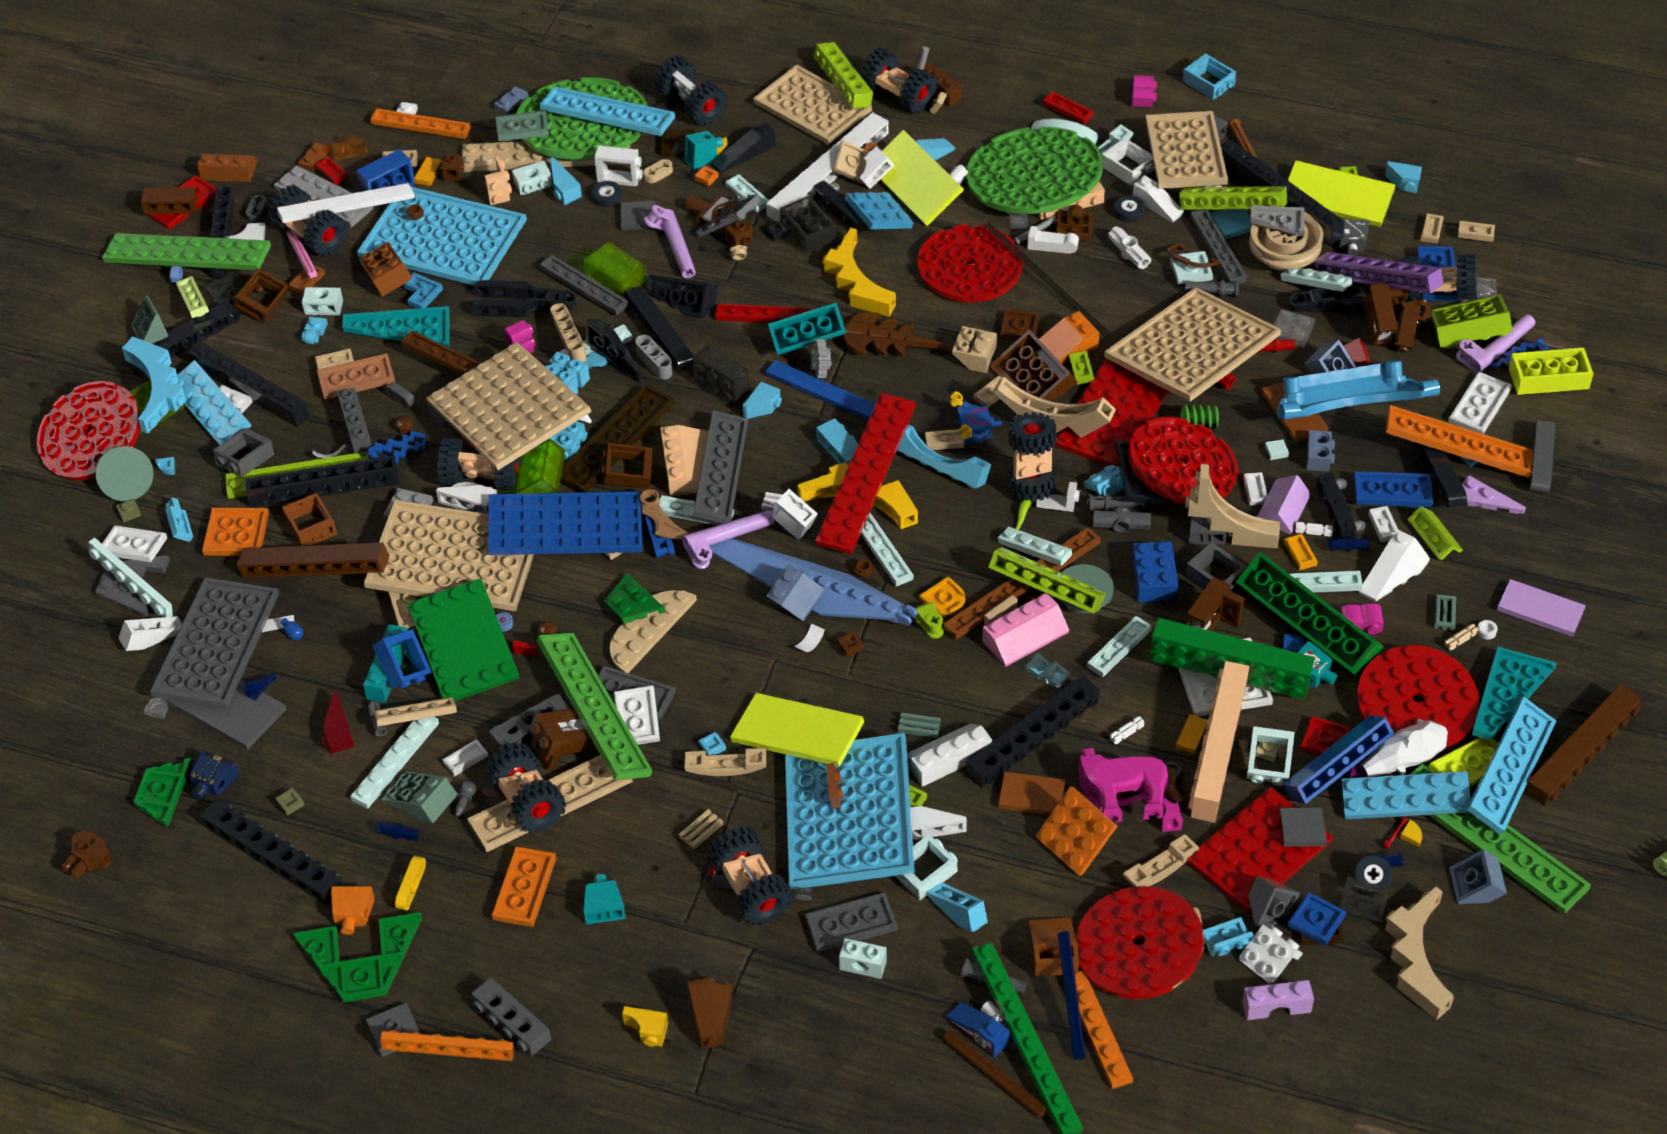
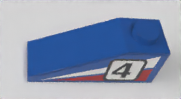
M962 1002L946 1016L950 1022L993 1058L1009 1045V1030L995 1018Z

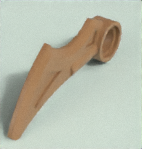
M648 489L642 492L640 495L642 514L654 520L656 524L655 535L670 539H683V536L690 534L677 526L659 506L660 499L657 491ZM648 497L655 498L653 502L645 501V499Z

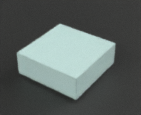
M1283 439L1265 442V448L1270 460L1289 456Z

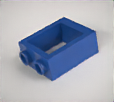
M413 629L384 638L372 645L391 689L398 686L400 689L410 686L413 681L415 684L426 680L425 676L431 673ZM404 645L415 673L407 676L403 675L391 647Z

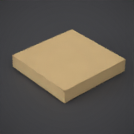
M845 140L840 141L833 171L863 184L864 182L860 179V176L866 168V160L864 158L868 155L869 151Z

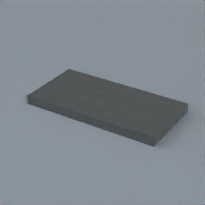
M240 680L228 708L157 697L160 701L247 750L286 711L285 704Z

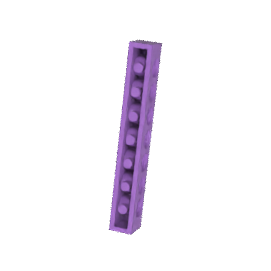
M1327 252L1314 260L1316 271H1325L1336 275L1342 274L1352 277L1353 282L1388 284L1389 287L1426 293H1431L1443 285L1442 270L1438 267Z

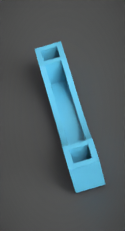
M909 424L897 449L903 452L905 456L915 458L921 464L935 468L937 472L946 473L952 479L966 483L970 488H978L984 485L991 467L990 463L977 457L952 459L936 453L921 440L913 426Z

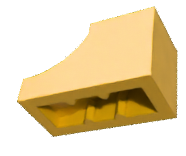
M624 1006L622 1013L624 1025L638 1031L642 1044L650 1047H662L668 1027L667 1013Z

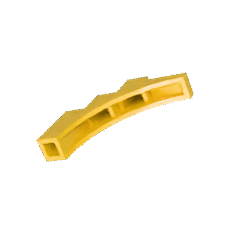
M850 228L848 233L844 234L841 245H838L836 250L830 249L828 254L824 256L823 265L825 273L836 275L837 289L849 292L848 298L850 299L851 307L869 312H877L880 315L890 317L896 306V293L873 283L857 267L853 258V251L857 244V229Z
M847 463L834 465L829 468V474L799 484L798 497L802 498L804 502L817 498L835 497L848 469ZM899 480L881 486L873 506L892 518L900 529L917 524L918 510Z

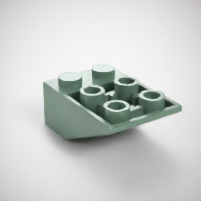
M406 771L400 776L395 785L387 791L382 801L419 821L434 823L458 794L446 777Z

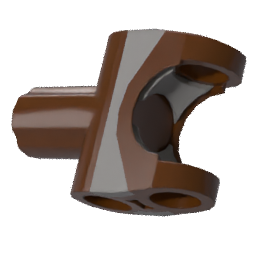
M719 195L715 196L710 202L690 196L686 203V209L698 214L695 220L699 226H702L704 223L716 220L734 202ZM726 226L721 227L713 232L722 233L725 230Z

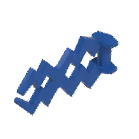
M1538 338L1535 343L1522 342L1520 347L1514 346L1510 352H1503L1495 359L1498 361L1497 363L1492 362L1488 366L1499 369L1503 364L1508 367L1512 353H1523L1526 349L1534 351L1535 348L1538 351H1548L1550 348L1545 345L1543 338Z
M411 430L410 436L403 434L401 442L389 438L387 445L375 442L374 447L372 446L368 449L366 453L367 458H381L376 453L381 455L382 451L391 453L392 447L401 449V452L394 450L393 453L396 464H399V458L405 459L406 451L419 453V448L425 449V434ZM414 437L424 438L421 443L415 441L414 446L408 444V442H414Z

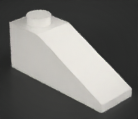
M1143 176L1134 184L1133 196L1140 198L1146 208L1172 223L1184 214V211L1181 210L1163 188L1159 189L1157 182L1147 176Z
M482 485L437 488L436 493L438 503L464 511L489 514V494H497V490Z
M178 616L125 620L119 640L126 651L143 650L178 635L182 623Z
M923 806L911 807L913 840L925 838L928 834L935 837L966 832L967 819L965 816Z

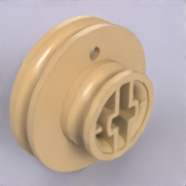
M1304 212V237L1252 223L1249 245L1255 257L1269 267L1278 271L1297 269L1307 266L1317 259L1322 248L1323 230L1317 220Z

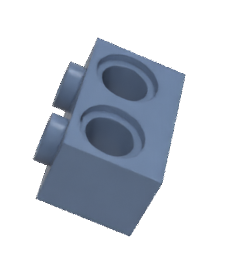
M1309 430L1307 470L1329 472L1330 464H1334L1335 453H1331L1335 448V439H1332V432Z

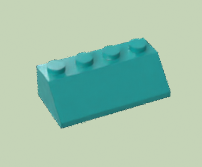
M837 303L768 324L778 355L814 344L816 339L827 340L846 334Z

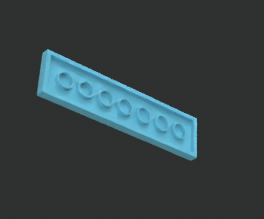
M554 87L540 103V109L544 111L659 136L664 133L675 118V112L560 87Z
M1525 697L1519 700L1466 809L1498 834L1505 831L1556 723V720Z

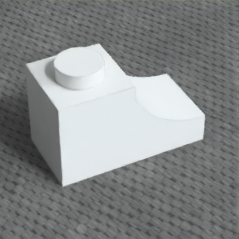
M876 146L864 158L866 160V168L860 179L871 189L894 167V164Z

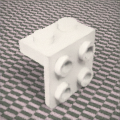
M1263 924L1250 941V944L1241 953L1239 959L1268 983H1274L1292 958L1298 960L1303 953L1298 950L1299 945L1289 938L1286 941L1282 938L1281 935L1283 933L1272 925L1269 928Z

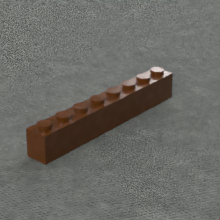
M384 543L245 548L238 560L237 567L243 578L384 573L390 555Z
M1620 684L1528 780L1524 793L1544 806L1550 801L1554 802L1559 796L1560 790L1562 788L1566 789L1570 785L1572 778L1580 775L1585 764L1589 765L1592 762L1597 751L1600 753L1605 748L1606 742L1609 739L1613 740L1618 729L1620 727L1624 728L1627 725L1631 715L1635 716L1639 712L1641 697Z

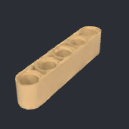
M563 303L553 305L550 308L553 322L570 360L578 359L585 362L587 356L584 344L566 305Z

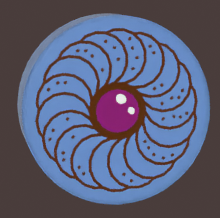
M502 612L496 615L502 632L512 628L513 618L509 613Z

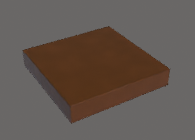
M1004 309L1000 339L1017 341L1029 329L1036 336L1039 313Z

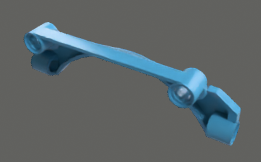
M1401 360L1310 375L1283 378L1284 397L1286 398L1281 399L1277 409V416L1282 420L1353 405L1437 396L1440 393V385L1436 379L1417 382L1406 378L1402 373Z

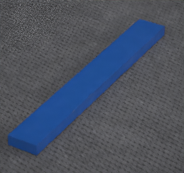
M776 360L765 371L766 376L868 421L876 405L871 401Z

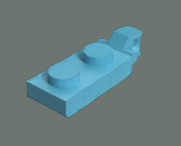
M171 497V500L166 503V513L173 537L190 542L193 534L186 510L180 508L178 499Z

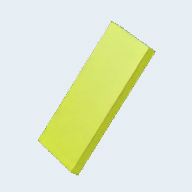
M904 130L882 150L894 164V167L881 180L927 226L964 190Z
M1295 161L1288 179L1289 182L1338 217L1349 220H1369V225L1377 227L1382 226L1395 190V184L1300 161Z
M756 693L730 738L734 743L756 748H766L769 751L825 764L834 762L835 766L840 767L860 731L864 719L863 716Z

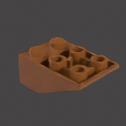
M389 242L379 245L377 249L364 254L359 259L382 297L412 279L404 263Z
M1071 918L1028 920L1035 977L1069 975L1078 972L1079 955Z

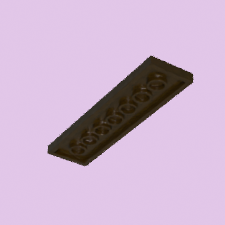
M645 384L555 473V478L581 493H587L602 478L601 469L602 465H605V461H602L603 449L607 450L608 443L633 446L675 404L674 398ZM611 457V467H612L620 458H613V457Z

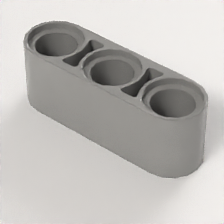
M638 336L635 340L637 356L659 379H669L672 376L670 357L649 336Z

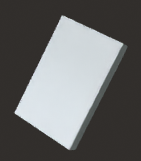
M114 526L102 544L118 558L152 562L166 541L167 535L162 532Z
M654 686L615 691V706L637 745L660 741Z

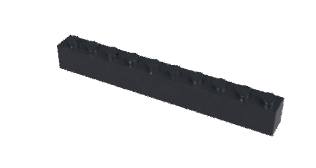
M1233 140L1220 145L1227 170L1250 187H1286L1287 204L1285 207L1304 208V212L1319 222L1323 230V240L1328 244L1343 238L1344 220Z

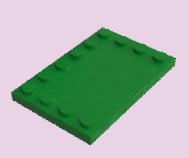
M482 578L407 603L442 699L452 697L455 702L520 679Z

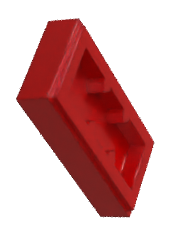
M330 157L315 164V168L335 185L349 178L348 173Z

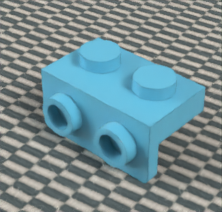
M1115 465L1106 466L1103 471L1091 475L1088 480L1084 481L1085 488L1096 491L1098 496H1103L1104 494L1113 496L1124 489L1120 469Z
M1241 917L1203 930L1204 942L1211 956L1217 954L1223 956L1229 953L1231 949L1237 947L1238 949H1243L1250 944L1253 938V933L1247 931Z

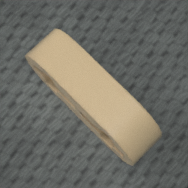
M663 159L647 167L644 170V180L648 183H655L673 172L672 162Z

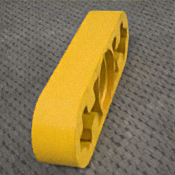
M413 856L396 896V909L406 911L409 909L425 870V858Z

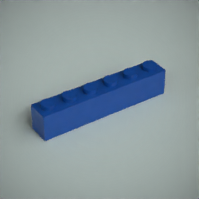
M1370 715L1287 780L1283 785L1291 800L1307 804L1394 735L1386 717Z

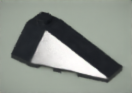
M765 122L742 133L711 162V165L720 173H723L776 147L775 130Z
M650 274L647 276V293L668 303L688 316L705 318L716 302L718 284Z
M588 319L586 321V343L639 383L641 381V370L613 327L601 319Z

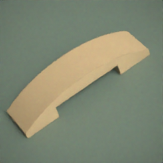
M766 748L746 749V754L706 756V751L685 752V771L701 775L733 776L751 773L766 767Z
M1184 834L1170 843L1169 849L1142 866L1138 863L1124 872L1123 876L1136 888L1139 886H1151L1185 864L1187 858L1197 852L1199 847Z

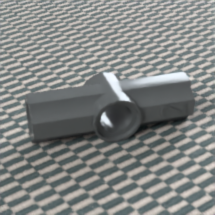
M1124 507L1116 508L1114 511L1093 510V527L1113 528L1120 533L1127 532L1129 529H1150L1151 513L1130 512L1129 509Z

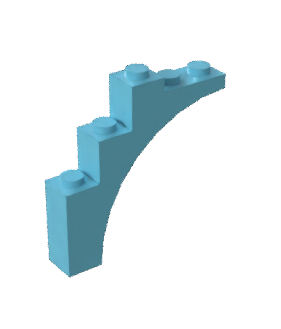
M132 337L122 348L125 360L141 369L152 383L150 400L138 418L141 431L148 434L169 410L176 412L184 404L186 398L183 388L177 386L179 380L175 368L170 367L172 362L168 350Z

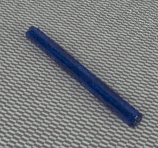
M1068 931L1058 932L1057 937L1073 1059L1082 1060L1085 1058V1048L1070 934Z

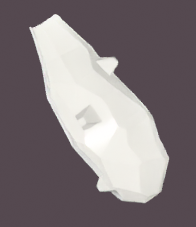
M1419 719L1416 725L1400 729L1360 765L1366 769L1368 777L1388 774L1394 771L1404 775L1406 773L1405 768L1426 763L1446 748V727L1433 721Z

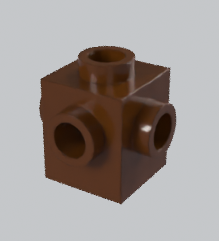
M460 154L443 155V162H440V171L443 172L444 181L461 180L462 171H465V163L461 161Z
M744 220L725 227L726 241L732 247L736 245L744 246L753 241V228Z
M1413 299L1412 304L1421 305L1420 311L1422 315L1418 316L1417 325L1420 326V324H1425L1426 320H1430L1432 310L1429 309L1431 304H1428V301L1424 299Z

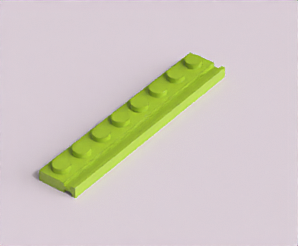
M367 451L254 469L243 477L233 473L226 474L228 499L247 496L245 480L247 478L368 460Z

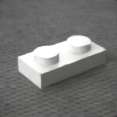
M223 385L220 387L222 392L241 413L252 403L250 396Z
M1388 506L1369 509L1368 515L1380 541H1390L1398 531V528Z

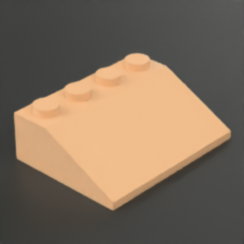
M681 425L661 427L670 497L697 493L708 431Z

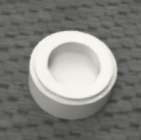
M1483 620L1478 624L1477 634L1486 640L1493 639L1497 633V625L1490 620Z

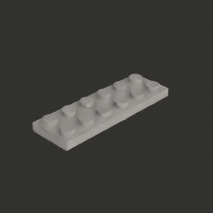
M297 165L274 184L275 190L281 192L283 187L286 189L288 185L291 187L292 185L298 186L308 193L313 201L353 194ZM370 206L335 214L344 219L347 226L352 228L374 207Z

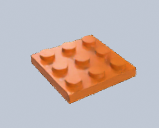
M212 508L202 550L203 555L241 556L245 548H262L269 517L268 508Z
M1070 787L1038 831L1036 837L1075 873L1083 875L1115 831L1117 825L1074 787Z

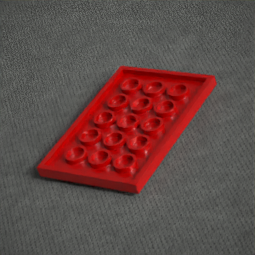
M1271 787L1202 844L1197 852L1187 858L1186 862L1248 914L1252 911L1249 893L1257 876L1283 884L1333 840V836L1325 830L1326 846L1284 847L1280 808L1296 807Z

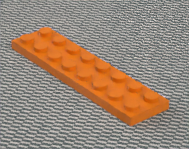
M1392 405L1388 409L1386 433L1392 436L1417 442L1446 453H1452L1500 470H1506L1519 476L1530 478L1532 474V449Z

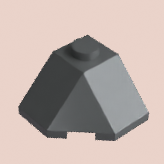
M1257 876L1249 893L1254 923L1257 926L1264 924L1269 928L1277 924L1275 920L1282 915L1286 917L1292 912L1300 892L1271 879Z

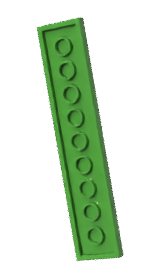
M115 233L102 259L105 263L257 270L260 269L271 244L269 240Z
M574 633L539 635L537 638L538 645L614 780L650 777L652 774L651 767Z
M1422 763L1410 775L1433 774V772ZM1470 812L1429 815L1479 852L1484 849L1499 859L1502 870L1562 914H1565L1590 889V883L1509 825H1507L1504 832L1498 834Z

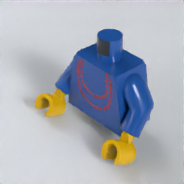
M954 392L951 395V405H958L957 421L960 428L959 433H962L961 437L964 439V445L971 443L981 444L986 439L992 437V427L1002 425L1000 415L990 416L987 407L969 404L962 400L963 397L959 392Z

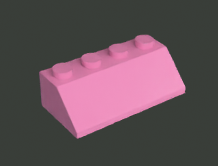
M1045 593L984 626L983 642L1000 662L1007 667L1069 633V628L1059 605L1048 593Z

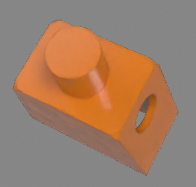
M332 886L333 918L336 926H342L341 932L343 934L352 935L355 926L363 927L366 925L375 900L372 887Z

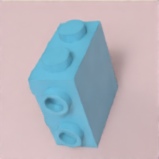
M576 421L537 446L538 454L568 461L587 439L584 423Z

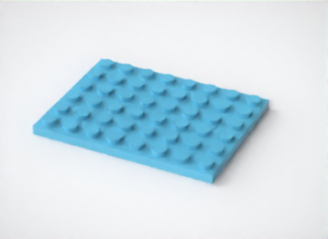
M411 187L414 192V198L391 202L357 253L358 257H362L364 254L377 249L379 245L389 242L407 269L475 286V283L479 280L490 279L527 218L526 214ZM410 205H420L424 210L423 217L418 220L409 219L407 217V210Z
M905 733L853 741L840 767L835 766L836 770H840L842 777L839 787L842 786L844 798L840 799V808L833 809L829 798L825 763L785 754L789 886L791 890L915 873Z

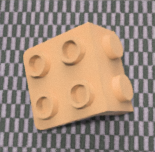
M498 155L495 156L497 173L485 175L490 205L510 201L509 193H512L511 186L507 183L510 180L507 170L504 171V161L500 160Z

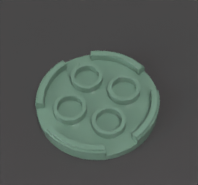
M121 446L109 450L101 457L96 468V479L100 489L107 497L118 502H126L131 499L136 500L148 492L153 482L154 473L149 458L143 452L133 447Z
M1079 564L1061 572L1106 592L1101 608L1110 603L1113 597V581L1101 568L1088 564ZM1059 599L1065 606H1067V609L1077 613H1091L1080 607H1077L1073 604H1070L1064 600Z

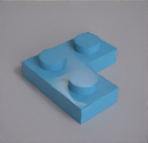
M413 273L411 275L412 279L404 284L405 289L415 292L407 301L409 306L416 309L426 308L443 290L442 284L416 273Z

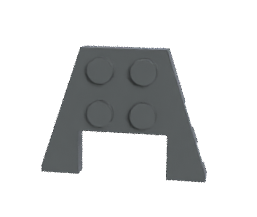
M739 195L734 196L730 200L734 204L716 220L704 223L696 231L697 235L701 237L735 221L743 220L746 217L745 214L753 211L756 208V204L761 201L758 195H747V198L745 195L740 197Z
M164 555L154 557L152 562L138 560L122 562L139 577L143 578L145 571L165 573L170 560L169 556ZM104 571L96 589L97 597L115 605H122L126 610L130 612L135 611L142 617L147 616L151 607L149 604H144L141 598H135L136 593H132L126 584L119 582L111 571Z

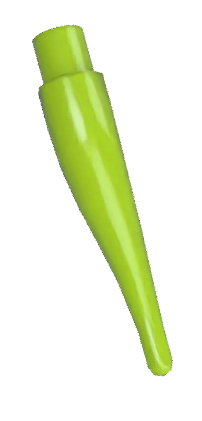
M1023 499L1020 504L1015 528L1017 530L1020 529L1026 513L1033 503L1031 499L1028 501Z

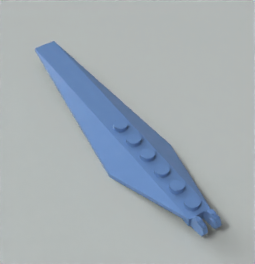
M733 538L709 546L713 555L771 588L788 564L796 568L825 589L811 610L820 616L889 620L909 626L912 622L909 616L915 617L918 613L914 607L902 604L847 573Z

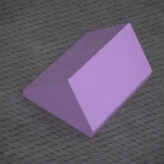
M1298 475L1276 479L1257 517L1265 520L1279 521L1280 531L1291 535L1311 493Z

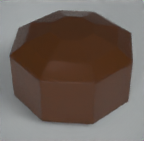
M408 416L398 418L395 421L396 431L400 434L410 433L413 430L412 419Z
M546 621L539 625L538 635L558 633L557 627L553 622Z

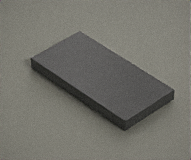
M603 666L598 674L614 705L615 691L653 685L658 721H661L676 693L675 687Z
M885 892L805 914V920L816 952L842 946L845 938L861 941L898 930V925Z

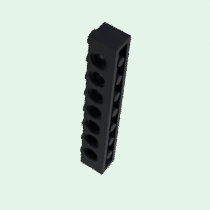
M395 455L245 479L250 507L300 500L315 493L318 496L400 484Z
M1084 675L1080 676L968 759L965 763V774L981 788L993 783L996 777L1007 772L1016 762L1022 761L1032 750H1037L1044 741L1053 738L1056 732L1060 729H1065L1071 721L1081 717L1087 709L1094 707L1099 701L1100 689Z
M216 799L200 815L204 828L324 905H327L332 899V886H342L341 877L336 871H330L320 861L312 860L307 853L302 850L298 851L290 842L279 839L273 831L268 832L259 822H253L243 812L235 811L229 803H223Z

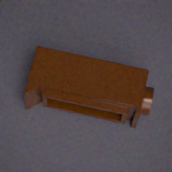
M1400 302L1402 309L1394 348L1401 352H1408L1413 347L1421 305Z

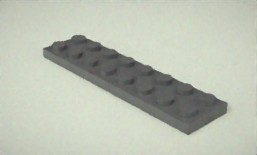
M713 410L694 505V517L722 524L731 522L748 419Z

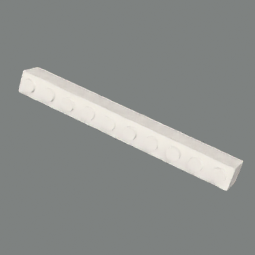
M872 113L840 141L845 140L862 149L868 143L877 144L888 134V120ZM840 141L834 144L826 153L822 154L817 161L813 162L810 167L801 172L797 178L792 180L783 190H780L776 196L766 203L768 217L784 224L814 198V185L823 180L830 184L841 175L833 171Z

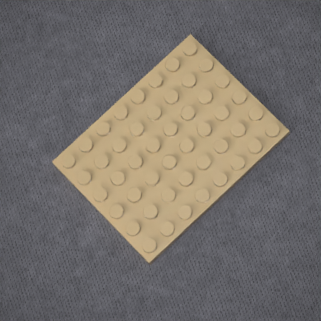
M1195 287L1107 349L1104 357L1190 402L1280 336L1281 329Z
M518 342L495 354L489 360L464 373L458 379L448 383V385L426 398L428 403L497 470H500L591 412L589 405Z
M395 500L379 543H384L390 557L384 573H367L364 586L365 588L427 597L482 578L493 608L516 611L534 554L489 555V514Z

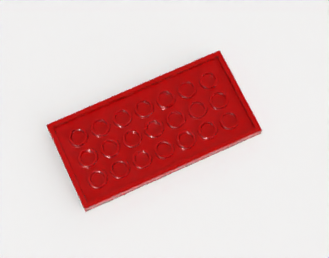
M1106 358L1094 376V380L1091 381L1077 404L1089 403L1104 398L1116 409L1111 421L1082 438L1068 426L1057 434L1055 447L1106 466L1115 465L1119 467L1115 450L1116 441L1130 442L1136 429L1153 419L1169 391Z

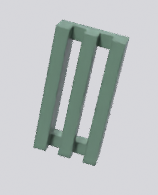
M1436 594L1434 629L1442 627V630L1450 628L1451 631H1454L1456 596ZM1440 600H1443V621H1440ZM1448 600L1451 601V622H1447Z
M901 713L898 733L938 738L941 718Z

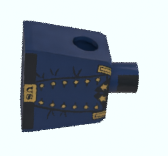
M203 750L190 773V779L194 787L191 794L197 799H202L206 793L219 796L238 777L239 772L236 763Z

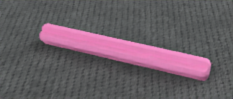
M292 230L287 231L288 238L310 279L317 277V272L300 238Z

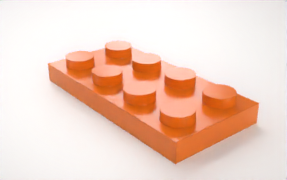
M522 847L515 848L492 914L493 920L534 927L556 861V853Z

